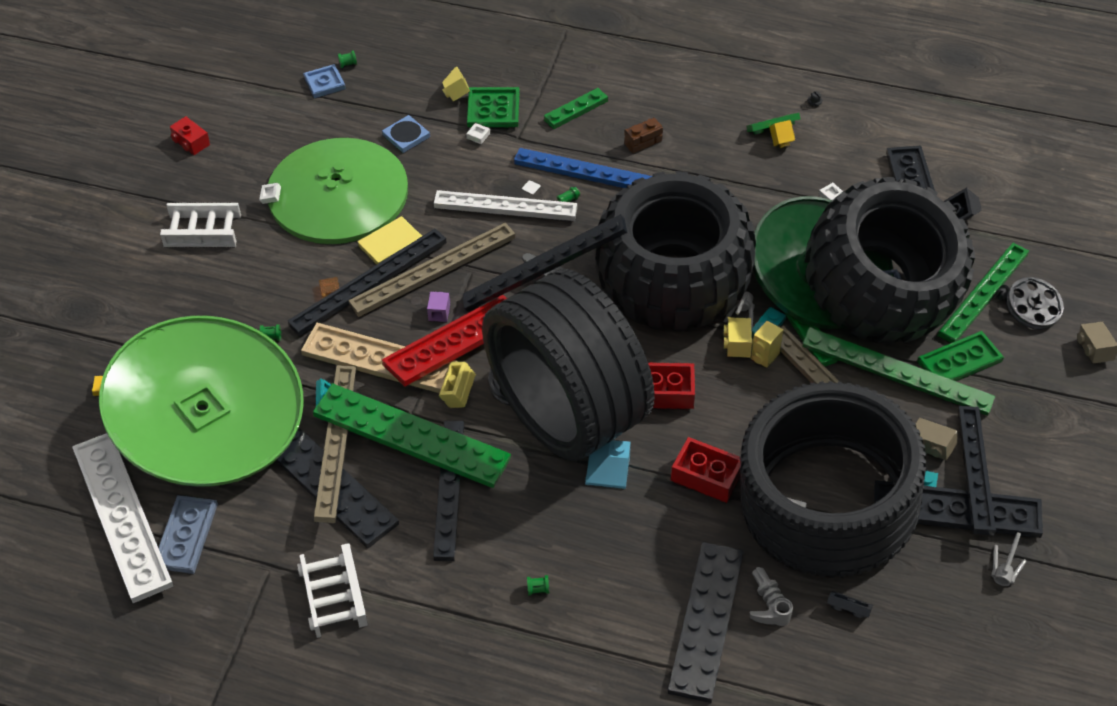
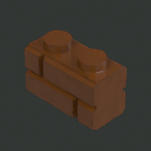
M656 118L634 125L624 130V144L632 153L659 143L663 138V127Z

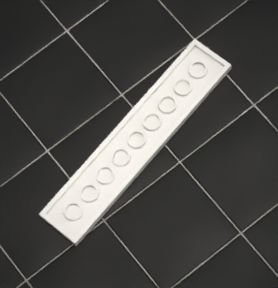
M107 433L72 446L132 602L135 603L173 587L120 453L109 439Z

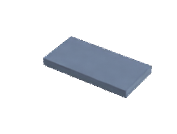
M177 495L158 548L167 570L195 573L218 505L217 500Z

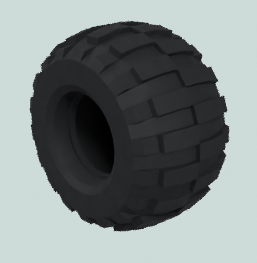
M676 171V174L659 172L654 173L648 179L641 177L633 181L631 185L623 188L610 200L607 210H603L598 225L621 214L625 218L627 233L595 249L596 271L602 289H605L607 296L620 311H624L626 316L637 323L647 322L650 328L662 330L663 327H670L674 331H686L688 326L700 328L713 322L714 318L718 320L733 309L737 300H741L753 273L756 239L753 223L749 219L747 209L743 203H740L737 197H734V194L721 183L716 185L711 182L710 178L700 174L696 177L688 175V172ZM674 252L686 254L691 257L671 258L660 256L658 254Z
M894 177L875 178L867 182L861 181L836 196L827 205L813 227L805 254V262L808 263L805 273L808 286L810 285L811 291H815L814 298L822 311L827 309L831 313V320L839 327L843 324L850 328V334L863 339L871 336L873 342L891 344L894 341H902L903 343L913 341L942 325L963 301L964 295L972 281L974 269L971 268L975 261L972 240L969 239L968 227L964 219H958L955 212L956 208L949 201H942L937 197L938 192L929 187L923 189L917 186V182L908 179H900L896 182ZM864 251L878 252L893 260L904 273L906 281L892 277L880 270L870 261Z

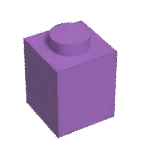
M430 292L427 307L428 321L447 322L450 309L449 293Z

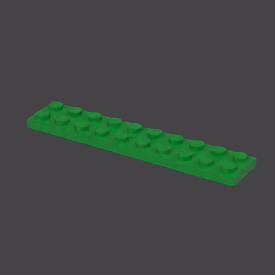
M333 383L313 411V416L491 488L495 487L511 459V454Z

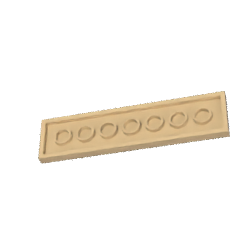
M316 323L301 349V353L303 356L336 365L354 366L357 371L399 382L382 366L381 359L405 346ZM457 360L447 363L409 385L440 393L450 363L457 362Z

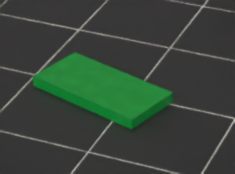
M980 331L921 355L917 358V362L926 371L957 381L1003 362L1004 357L983 331Z

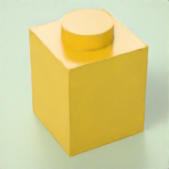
M791 120L769 126L774 146L780 145V148L791 146L790 143L795 141Z

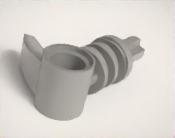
M757 567L752 572V575L759 585L757 592L760 596H763V600L767 602L766 605L769 610L750 611V618L764 624L785 626L791 620L793 605L788 599L784 598L783 594H780L781 591L777 588L776 580H770L765 570Z

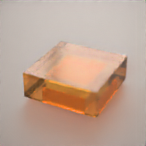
M337 277L319 280L322 298L339 289Z

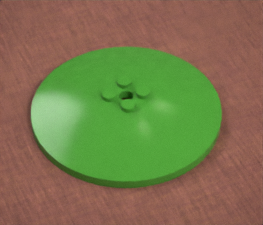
M355 138L321 140L294 151L275 168L268 184L278 183L281 186L279 200L268 203L275 221L284 230L300 239L322 244H341L365 238L391 223L403 209L408 196L407 175L399 159L378 144Z

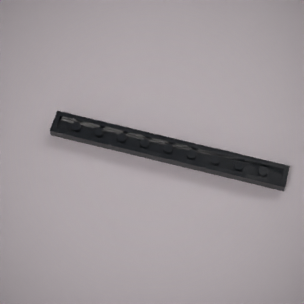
M620 214L463 293L464 309L469 312L626 234L625 218Z
M434 228L289 319L288 326L298 336H301L315 327L316 323L323 322L348 306L350 299L383 284L446 244V238Z

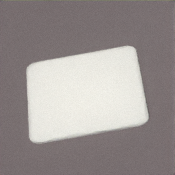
M528 181L522 189L534 194L540 185Z

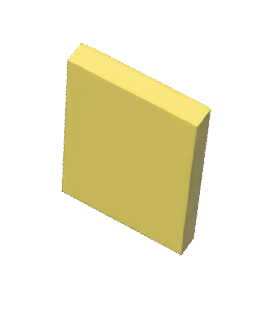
M401 216L359 240L358 246L376 264H379L422 237V235Z

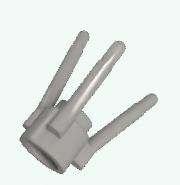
M745 292L741 300H737L733 309L728 312L724 322L728 321V317H731L736 308L737 315L740 314V311L749 310L752 329L753 310L755 307L752 303L753 295Z
M1019 532L1015 536L1006 564L998 566V545H994L991 576L994 577V581L999 585L1009 586L1014 584L1017 575L1026 564V560L1023 559L1014 572L1012 566H1010L1021 535Z

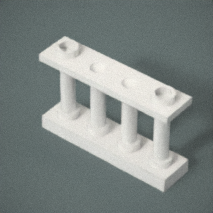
M167 203L168 213L172 221L170 229H161L160 236L164 247H236L235 233L231 226L233 218H241L238 203ZM179 218H190L188 229H177ZM197 218H208L206 229H195ZM215 218H225L224 229H213Z
M350 544L341 545L343 553L339 554V557L306 564L304 554L300 555L301 563L297 564L299 575L304 576L312 614V617L308 618L311 631L315 630L317 638L321 637L319 626L352 618L353 620L358 619L359 627L368 625ZM341 565V567L346 566L347 571H344L341 575L311 582L309 580L308 572ZM344 582L345 584L350 583L351 589H347V592L313 599L312 590ZM347 600L349 602L354 601L355 607H351V610L317 618L315 608Z

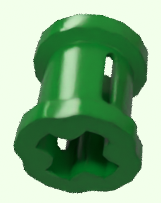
M354 50L351 53L338 54L341 68L350 64L357 65Z
M280 324L272 327L260 325V332L272 340L281 341Z
M548 575L542 578L527 577L528 596H531L532 593L540 592L550 594Z

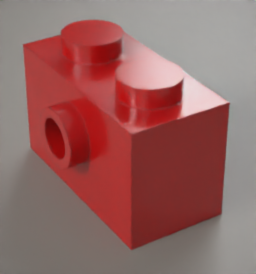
M186 116L170 126L172 140L175 143H179L185 151H189L193 155H196L210 145L208 133Z

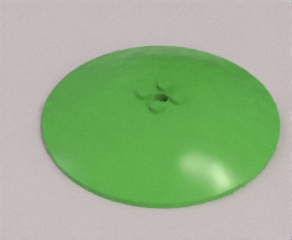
M187 316L157 323L136 334L110 360L104 372L99 391V407L103 426L116 449L142 471L171 483L188 486H216L236 482L250 477L272 464L283 454L294 439L301 422L304 403L303 389L298 372L291 359L276 342L259 330L244 323L214 316ZM199 405H205L208 407L206 410L203 411L197 409Z

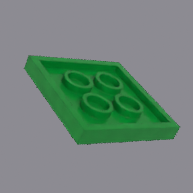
M469 87L467 127H472L475 123L484 127H519V87Z

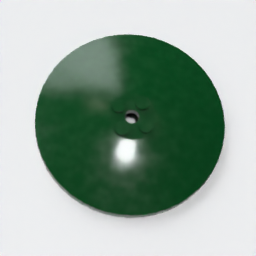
M803 196L780 202L767 211L754 230L756 248L753 271L759 285L777 307L800 322L824 329L848 328L843 324L841 327L836 325L831 320V313L827 309L822 311L814 298L815 291H811L805 275L808 265L805 262V254L811 231L832 200L815 196ZM864 251L870 261L880 270H893L892 260L887 256L874 251Z

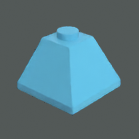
M612 440L589 455L585 485L626 489L631 442Z

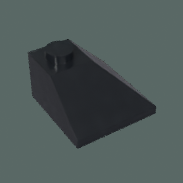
M967 187L944 200V202L949 201L956 208V216L958 219H964V221L982 211L979 197Z

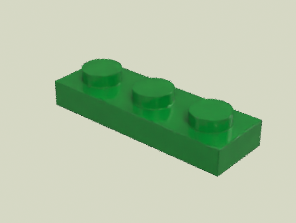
M793 113L746 125L747 132H754V134L762 133L765 128L770 129L769 126L791 120V124L794 125L796 124L795 121L801 118L799 113Z

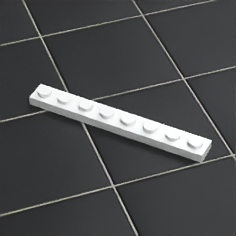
M437 190L434 208L575 221L577 203Z

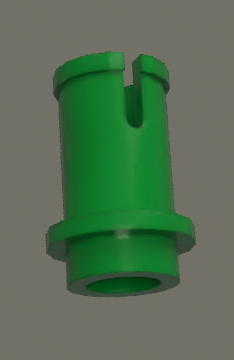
M570 187L568 191L557 196V201L570 202L578 200L580 192L577 187Z

